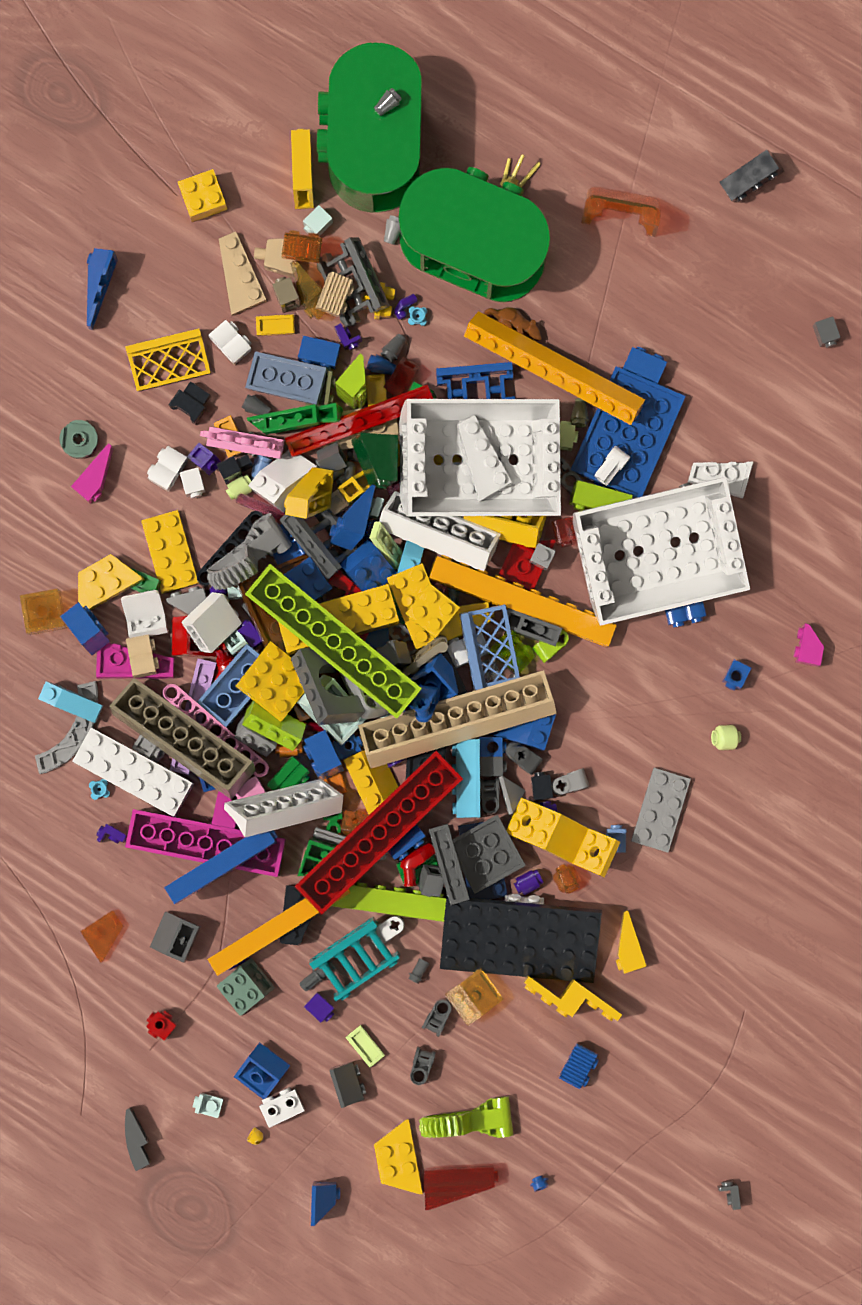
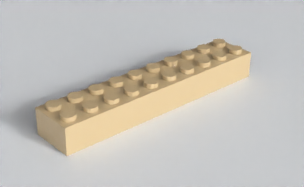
M540 671L439 701L431 720L428 722L417 721L415 717L416 711L411 709L402 712L397 719L391 715L360 724L358 727L370 768H374L557 713L545 673Z

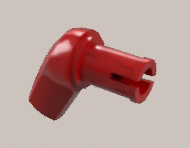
M223 642L218 646L219 649L216 648L214 650L217 655L216 663L219 670L215 680L234 659L233 655L227 651L226 645Z
M427 843L401 861L400 867L404 873V886H416L415 869L435 854L434 847L431 844Z

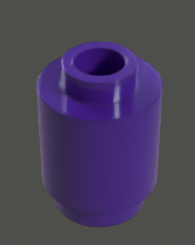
M536 869L515 878L516 883H514V886L519 894L522 892L523 895H526L538 889L544 882Z

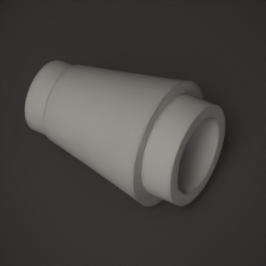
M390 215L386 221L384 242L394 245L401 231L399 218Z

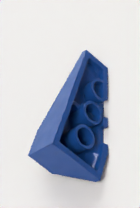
M94 248L93 253H90L87 259V264H89L87 327L90 330L94 328L118 261L112 250Z

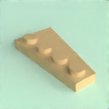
M233 232L219 238L231 315H236L266 302V298L237 233Z

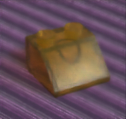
M481 968L445 994L467 1026L503 1000Z

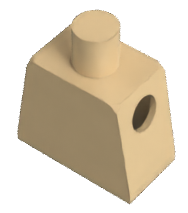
M298 238L267 240L266 249L255 248L254 259L264 260L265 270L294 278L299 245Z

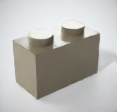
M281 277L275 280V283L272 284L273 290L282 312L285 313L299 307V298L291 278Z

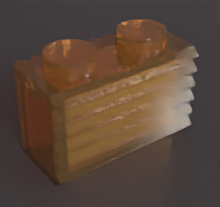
M290 230L289 233L285 232L282 258L319 264L323 238L315 233H308L307 236L300 235L299 231Z

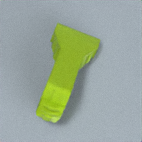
M509 1096L490 1098L470 1111L424 1116L419 1120V1131L421 1136L426 1138L461 1136L473 1131H479L482 1134L485 1133L496 1138L514 1136Z

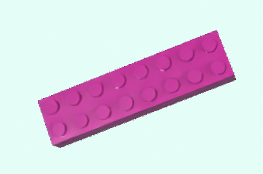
M133 809L125 847L204 863L245 837L241 830ZM277 837L275 839L277 841L276 844L235 869L279 877L286 839Z

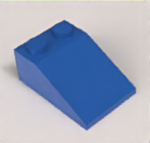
M371 485L346 513L338 518L336 525H332L329 533L332 536L331 544L352 550L363 538L375 485Z
M556 714L489 734L544 751Z

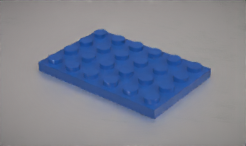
M616 366L609 381L645 399V402L632 425L597 408L571 467V471L602 484L594 475L616 445L628 454L630 459L621 471L617 472L607 487L633 495L632 498H638L643 496L686 396Z

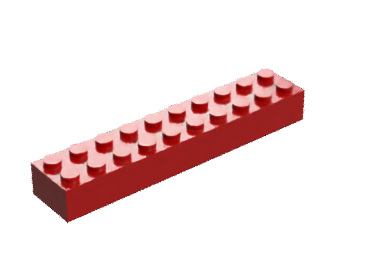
M435 751L294 887L322 915L463 778Z

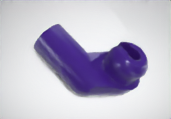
M411 294L399 301L394 309V315L397 316V319L401 320L406 317L407 313L404 310L417 302L416 296Z

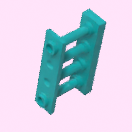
M374 916L312 957L309 961L312 969L314 970L317 967L322 969L336 988L337 992L334 993L335 1001L346 999L350 996V992L387 966L391 968L399 962L400 953L396 951L391 954L376 933L378 922ZM365 935L367 937L370 936L385 958L377 965H375L360 944V938ZM348 946L354 947L369 968L361 976H359L344 954V949ZM332 957L339 959L353 979L345 987L328 965V960Z

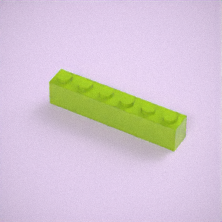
M356 882L355 886L349 888L350 894L331 905L333 907L444 922L446 898H443L444 894H441L440 897L424 896L417 890H413V894L405 893V889L395 887L393 891H388L386 886L381 885L367 888L366 883Z

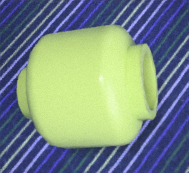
M719 725L712 731V744L719 750H734L738 743L741 742V733L734 725Z

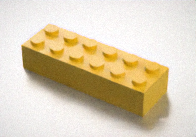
M389 584L319 603L357 636L399 624ZM279 623L288 655L295 654L300 648H310Z

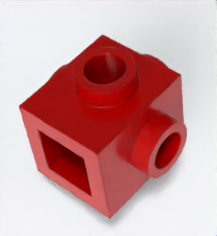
M159 1010L157 1013L152 1012L146 1020L148 1022L146 1027L149 1029L147 1032L154 1038L160 1037L164 1041L178 1024L171 1020L173 1016L165 1010L163 1012ZM158 1021L163 1023L162 1028L158 1026Z

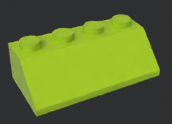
M361 353L335 382L337 397L353 410L361 409L367 402L364 358Z

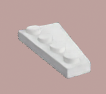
M475 415L457 424L462 446L467 457V464L472 475L473 486H475L477 500L481 501L512 481Z

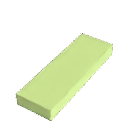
M374 522L370 535L371 541L393 569H398L403 552L381 522Z

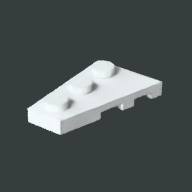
M753 462L693 463L688 482L695 484L726 477L730 495L743 498Z

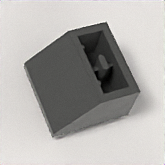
M165 911L150 948L184 963L188 958L201 926Z

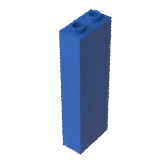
M272 830L245 837L164 888L173 903L178 904L276 844L277 841L275 839L278 836Z

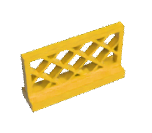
M200 328L125 346L137 391L211 373ZM199 341L201 349L197 355L187 350L192 342ZM178 346L184 350L178 360L169 355L172 347ZM155 351L165 354L160 364L150 359ZM185 352L195 357L190 367L180 361ZM201 352H202L203 359L200 358V357H198ZM141 355L147 359L141 369L134 365V356ZM167 356L177 361L172 371L162 366ZM197 358L204 362L205 371L197 372L192 369ZM148 361L158 366L153 376L143 370ZM179 363L188 368L186 374L181 377L173 373ZM160 367L170 373L164 381L155 378ZM190 370H192L193 372H195V373H193V374H189V375H188V373H189ZM142 372L151 377L149 383L144 386H140L138 381ZM171 375H174V376L177 377V378H172V379H170ZM153 379H155L156 381H158V382H156V383H152V384H151V382L153 381Z

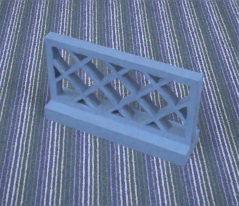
M506 605L459 613L474 689L479 690L520 678ZM502 609L503 618L500 623L490 618L494 611ZM481 614L486 617L481 627L474 624L472 615ZM488 620L498 625L492 635L483 630ZM500 627L507 632V637L503 643L494 637ZM481 631L490 636L484 646L477 642V636ZM492 638L501 644L495 654L486 648ZM503 646L508 648L511 653L507 661L497 656ZM484 650L494 655L488 665L481 661L480 656ZM496 657L505 663L499 673L490 667ZM507 665L514 669L515 677L506 678L501 675ZM488 669L497 674L494 681L485 683L484 675Z

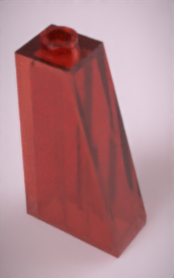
M494 1166L424 1169L425 1210H431L494 1188L495 1182H498V1170H494Z

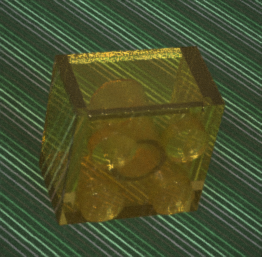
M58 588L20 595L25 630L28 635L67 629V625L60 617L64 614L61 591Z

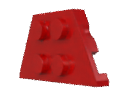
M541 540L538 543L552 549L556 541ZM513 543L498 576L505 578V582L509 584L515 582L523 585V589L527 591L534 589L543 570L529 562L536 548Z

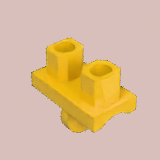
M380 282L386 298L394 300L395 289L387 287L386 283ZM369 296L363 297V301L370 299ZM392 306L374 313V319L380 320V317L390 318Z

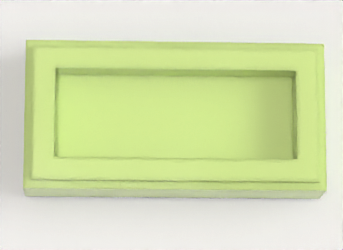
M361 1025L345 1037L369 1067H372L385 1056Z

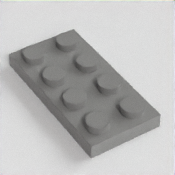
M653 768L631 842L663 852H669L691 779Z

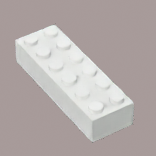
M396 491L383 508L379 520L389 534L482 571L485 570L495 553L501 533L458 516H406L401 505L400 493Z
M90 728L72 761L173 817H176L194 785V783L93 728Z

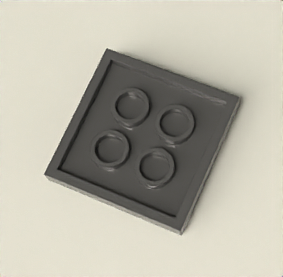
M498 815L452 839L460 868L474 894L526 866Z

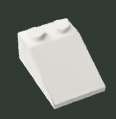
M287 451L282 455L281 459L274 460L260 470L248 486L258 496L284 513L286 511L284 502L287 495L312 467L317 466L300 454L292 457L290 451Z

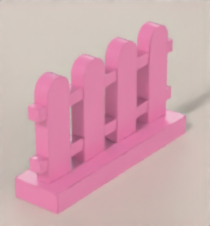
M210 427L209 431H201L200 436L208 438L206 446L277 459L282 458L285 442L282 439Z

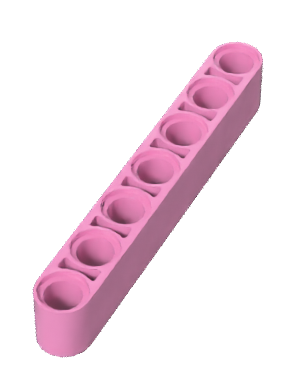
M169 684L164 687L162 695L166 701L195 721L198 713L205 714L206 721L200 725L209 731L213 725L219 726L221 732L217 737L224 742L227 738L234 739V749L240 753L243 750L248 751L250 754L249 759L253 761L254 766L257 763L264 765V771L261 774L254 772L252 775L263 777L267 774L268 764L247 745L235 739V735L182 689L175 684ZM172 687L176 690L177 695L175 698H169L166 695L168 688ZM183 700L190 701L191 709L189 711H184L181 708Z

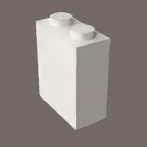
M214 592L181 622L200 651L212 653L242 624L238 618L239 614L231 607L227 596Z

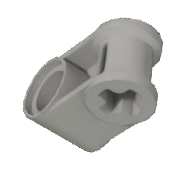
M584 768L553 780L551 784L552 791L556 795L575 792L590 786ZM558 781H560L561 784H565V787H563V791H561V789L556 788V785H558Z

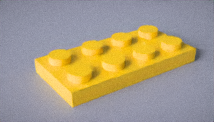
M176 510L141 520L157 579L162 580L160 584L161 593L165 594L199 584L179 511Z
M421 563L387 578L416 649L427 645L434 639L431 634L405 614L430 583L425 568ZM446 624L438 636L444 635L447 637L452 635L448 624Z

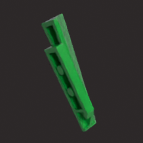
M337 403L322 406L313 404L247 417V421L268 435L319 425L320 423L339 422L343 408Z

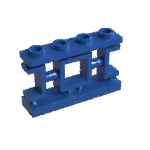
M512 362L436 368L437 386H447L448 399L463 396V399H467L466 384L485 382L486 399H490V394L501 393V399H515V396L505 397L504 380H513ZM506 374L499 376V386H489L488 376H483ZM469 377L462 378V389L451 390L449 378Z

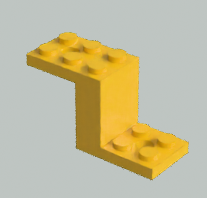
M523 798L520 799L506 830L509 835L537 846L564 861L604 878L620 845V841L591 830L558 812ZM531 818L530 824L526 826L527 820ZM599 849L598 855L594 857L595 851Z

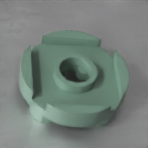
M74 420L61 430L59 441L66 454L72 458L83 459L91 456L96 450L98 434L95 428L88 422ZM80 434L84 441L77 444L74 438H77Z

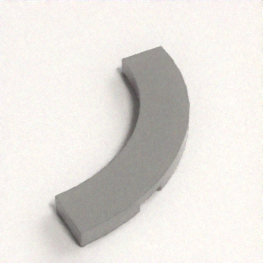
M96 681L77 685L79 695L99 703ZM76 716L71 729L59 744L44 753L35 755L39 774L50 772L75 756L90 728H93L95 723Z

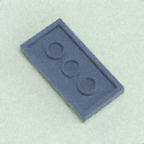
M255 351L245 388L318 406L328 369Z

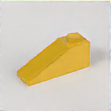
M624 911L622 915L617 951L618 959L615 960L618 970H622L624 974L646 967L628 911Z

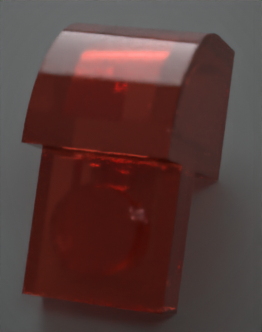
M403 357L383 388L387 389L394 396L406 393L420 366Z

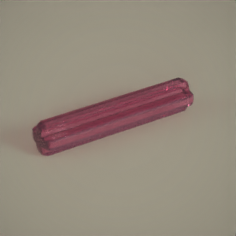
M238 494L236 498L237 504L259 511L265 515L271 513L279 521L285 515V512L283 513L276 507L244 494Z

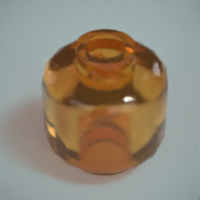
M563 864L555 869L556 873L553 875V881L560 892L571 894L580 888L581 877L574 866Z

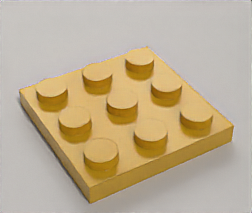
M271 641L235 685L280 722H282L304 693L291 657Z

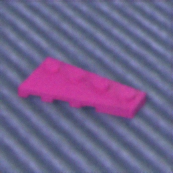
M108 643L97 651L96 678L133 679L128 648ZM153 653V657H157L159 669H156L157 674L135 678L174 679V658Z

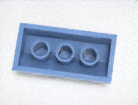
M248 644L242 648L197 701L201 707L227 729L252 700L235 686L259 656Z

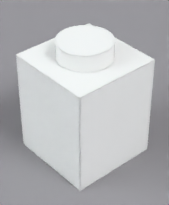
M199 468L180 472L186 496H190L191 499L201 497L205 489Z

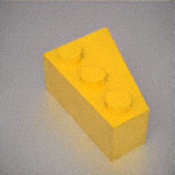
M312 467L287 495L284 502L285 515L307 519L331 508L334 471Z

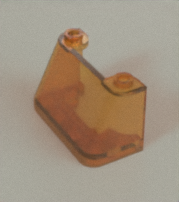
M592 187L587 191L581 223L590 225L595 217L602 216L603 209L640 215L638 224L645 227L646 235L656 236L661 217V204L657 198L602 187Z

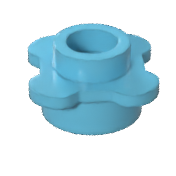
M425 307L409 308L410 318L408 323L410 325L420 324L424 326L427 323L425 319L427 309Z
M101 779L100 781H91L89 783L92 799L97 800L99 797L107 798L110 795V792L107 790V780Z

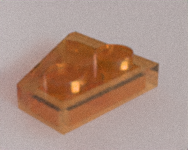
M112 910L80 932L101 963L124 926L114 910Z

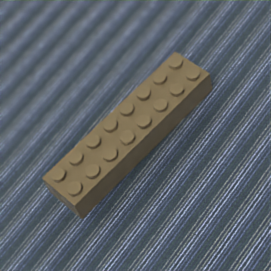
M135 678L131 680L109 706L113 716L229 799L236 795L256 771L253 761Z

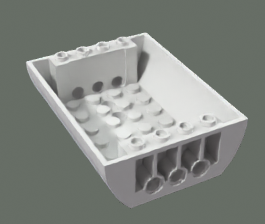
M559 399L405 400L399 420L400 500L406 516H561ZM473 415L477 418L512 481L481 501L477 500L475 486H473L472 475L457 428V424ZM456 454L462 458L460 465H455L452 462V458ZM512 454L518 458L516 465L509 463L508 459ZM435 455L442 456L443 463L441 465L434 463L433 458Z
M726 477L573 513V525L589 598L600 626L750 590ZM693 532L699 535V539L695 543L689 541V535ZM673 537L680 538L679 546H671L670 541ZM636 546L643 547V553L640 556L633 554V549ZM618 550H622L625 553L624 558L620 561L614 557Z

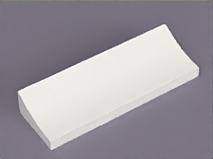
M318 779L225 802L224 810L234 819L244 837H249L341 813L343 795L324 780Z

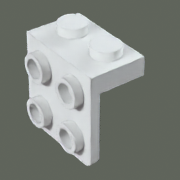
M158 590L123 596L121 598L127 620L129 638L148 634L153 636L168 633L166 616Z

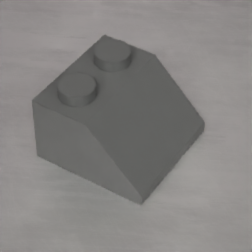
M353 1061L330 1068L329 1071L341 1108L364 1100L363 1095L367 1093L364 1083L360 1084L358 1076L361 1075L358 1064L354 1065Z

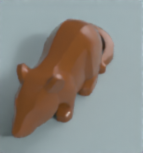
M506 307L501 310L488 308L483 313L490 317V314L494 315L498 322L522 335L527 334L535 340L542 339L536 321L534 319L531 321L525 319L515 308Z

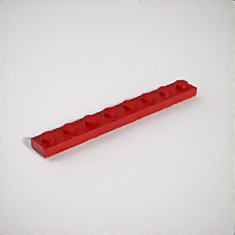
M427 384L344 415L340 418L339 422L323 423L286 437L285 442L291 456L294 457L400 417L406 399L434 398Z

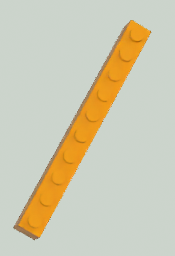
M478 311L467 326L464 337L629 425H632L639 415L645 399Z
M445 555L435 558L428 577L431 581L496 606L505 604L507 610L510 608L558 626L569 634L603 647H608L611 642L616 624L609 623L600 626L594 612L584 610V612L579 611L577 606L573 604H561L559 599L552 596L548 598L543 597L541 592L534 589L527 591L523 589L524 586L515 582L509 584L505 582V578L497 575L495 577L488 576V572L485 570L477 569L475 571L469 568L470 565L462 562L457 564L452 562V558Z

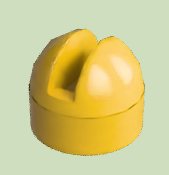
M254 1127L247 1138V1142L258 1145L263 1140V1133Z

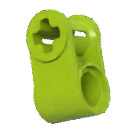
M564 630L560 634V636H565L563 638L564 643L558 642L555 647L539 642L532 648L543 663L551 659L559 650L567 645L569 638Z

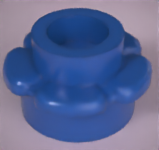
M543 1175L532 1179L533 1183L530 1184V1187H533L534 1192L545 1189L549 1186L548 1178H543Z

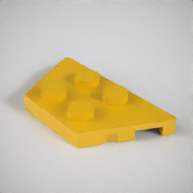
M110 554L78 572V602L83 607L87 606L92 610L142 582L144 578L117 557Z
M406 1119L374 1143L380 1181L388 1186L416 1194H423L409 1119Z

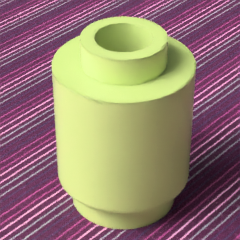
M247 474L245 476L241 475L227 485L228 489L225 491L231 500L235 498L238 501L252 492L248 486L252 481Z

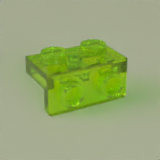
M507 632L499 639L502 643L507 637ZM511 632L520 674L536 655L529 645H524L520 641L519 636L515 632ZM496 642L490 648V651L495 654L501 644ZM503 646L497 656L507 661L511 653L508 648ZM507 665V667H508L512 672H514V669H513L512 667H510L509 665Z

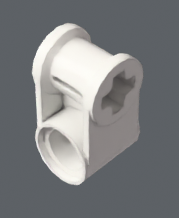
M393 916L385 922L378 924L376 933L384 944L403 930L404 921L401 917ZM392 920L400 922L399 930L390 927Z

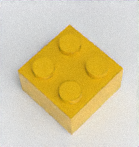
M213 169L178 181L192 222L227 210Z
M429 583L405 614L436 638L460 607Z

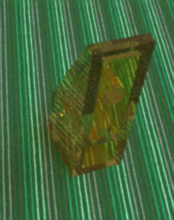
M292 261L290 264L301 304L305 308L303 311L310 319L315 318L319 320L326 313L316 309L322 289L298 262Z

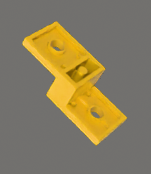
M529 976L523 981L526 984L524 988L534 995L538 992L542 995L540 998L549 1006L552 1003L558 1007L556 1011L566 1018L568 1015L573 1017L585 999H587L585 1003L596 1010L599 1007L603 1010L601 1014L611 1022L613 1019L618 1021L622 1014L575 980L568 984L559 998Z

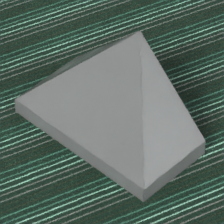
M501 776L499 777V782L508 815L515 811L526 790Z

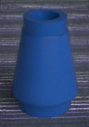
M371 354L366 369L374 373L393 375L396 365L377 354Z

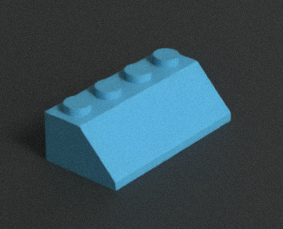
M471 739L452 745V756H456V764H452V768L463 778L452 789V795H456V803H452L453 814H456V818H480V739Z

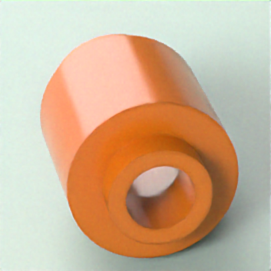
M301 741L293 751L278 743L275 748V754H279V757L298 756L299 753H302Z

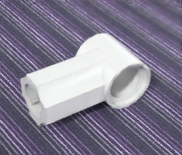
M616 445L594 475L598 481L606 486L630 459V456Z

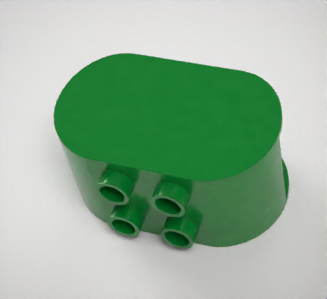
M365 43L345 52L331 70L329 92H318L319 125L328 126L327 129H317L318 162L328 163L331 184L337 195L345 203L357 210L370 213L387 212L400 207L406 190L413 181L420 177L421 73L417 63L408 53L386 43ZM393 88L402 100L398 106L380 116L374 107L386 90L389 91Z
M468 167L466 173L453 168H440L418 177L406 190L399 209L400 246L405 258L413 267L495 302L515 301L525 296L535 287L545 268L550 234L543 213L532 201L522 197L525 191L521 187L510 182H503L501 188L488 183L489 175L474 167Z

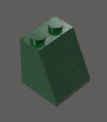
M359 433L351 439L352 446L369 486L375 485V489L384 490L397 481L398 435Z

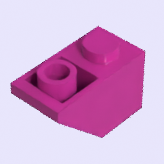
M805 623L802 628L799 627L797 639H800L799 646H795L793 657L796 658L795 663L819 667L821 666L824 646L811 626Z

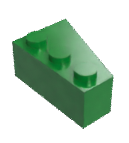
M310 837L297 876H306L337 845Z

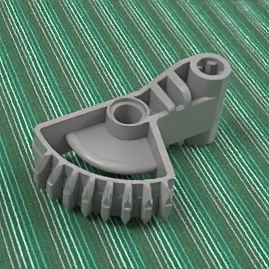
M268 513L254 522L243 543L207 569L209 573L207 579L215 590L231 588L233 585L249 579V577L258 572L259 559L266 558L265 555L274 556V553L281 554L287 551L292 546V543L273 515Z

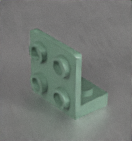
M252 958L217 985V988L240 1016L275 989Z

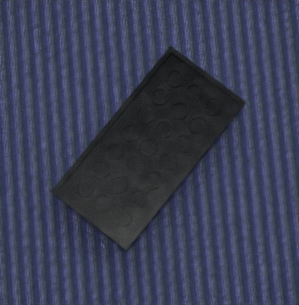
M446 896L440 969L594 983L602 910L469 898V900L450 905L449 898Z

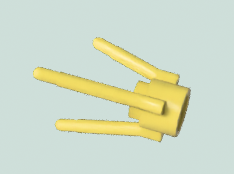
M521 155L512 176H508L511 158H508L503 179L500 183L501 187L503 182H510L522 188L540 166V162L530 170L518 185L519 181L515 177L525 156Z

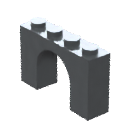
M300 648L291 658L318 725L356 722L365 713L358 695L340 697L331 694L323 687L319 674L335 673L337 669L311 648Z

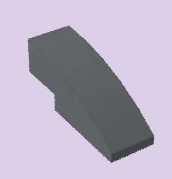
M132 1107L126 1110L125 1137L131 1162L135 1171H138L151 1163L143 1145L149 1142V1139Z

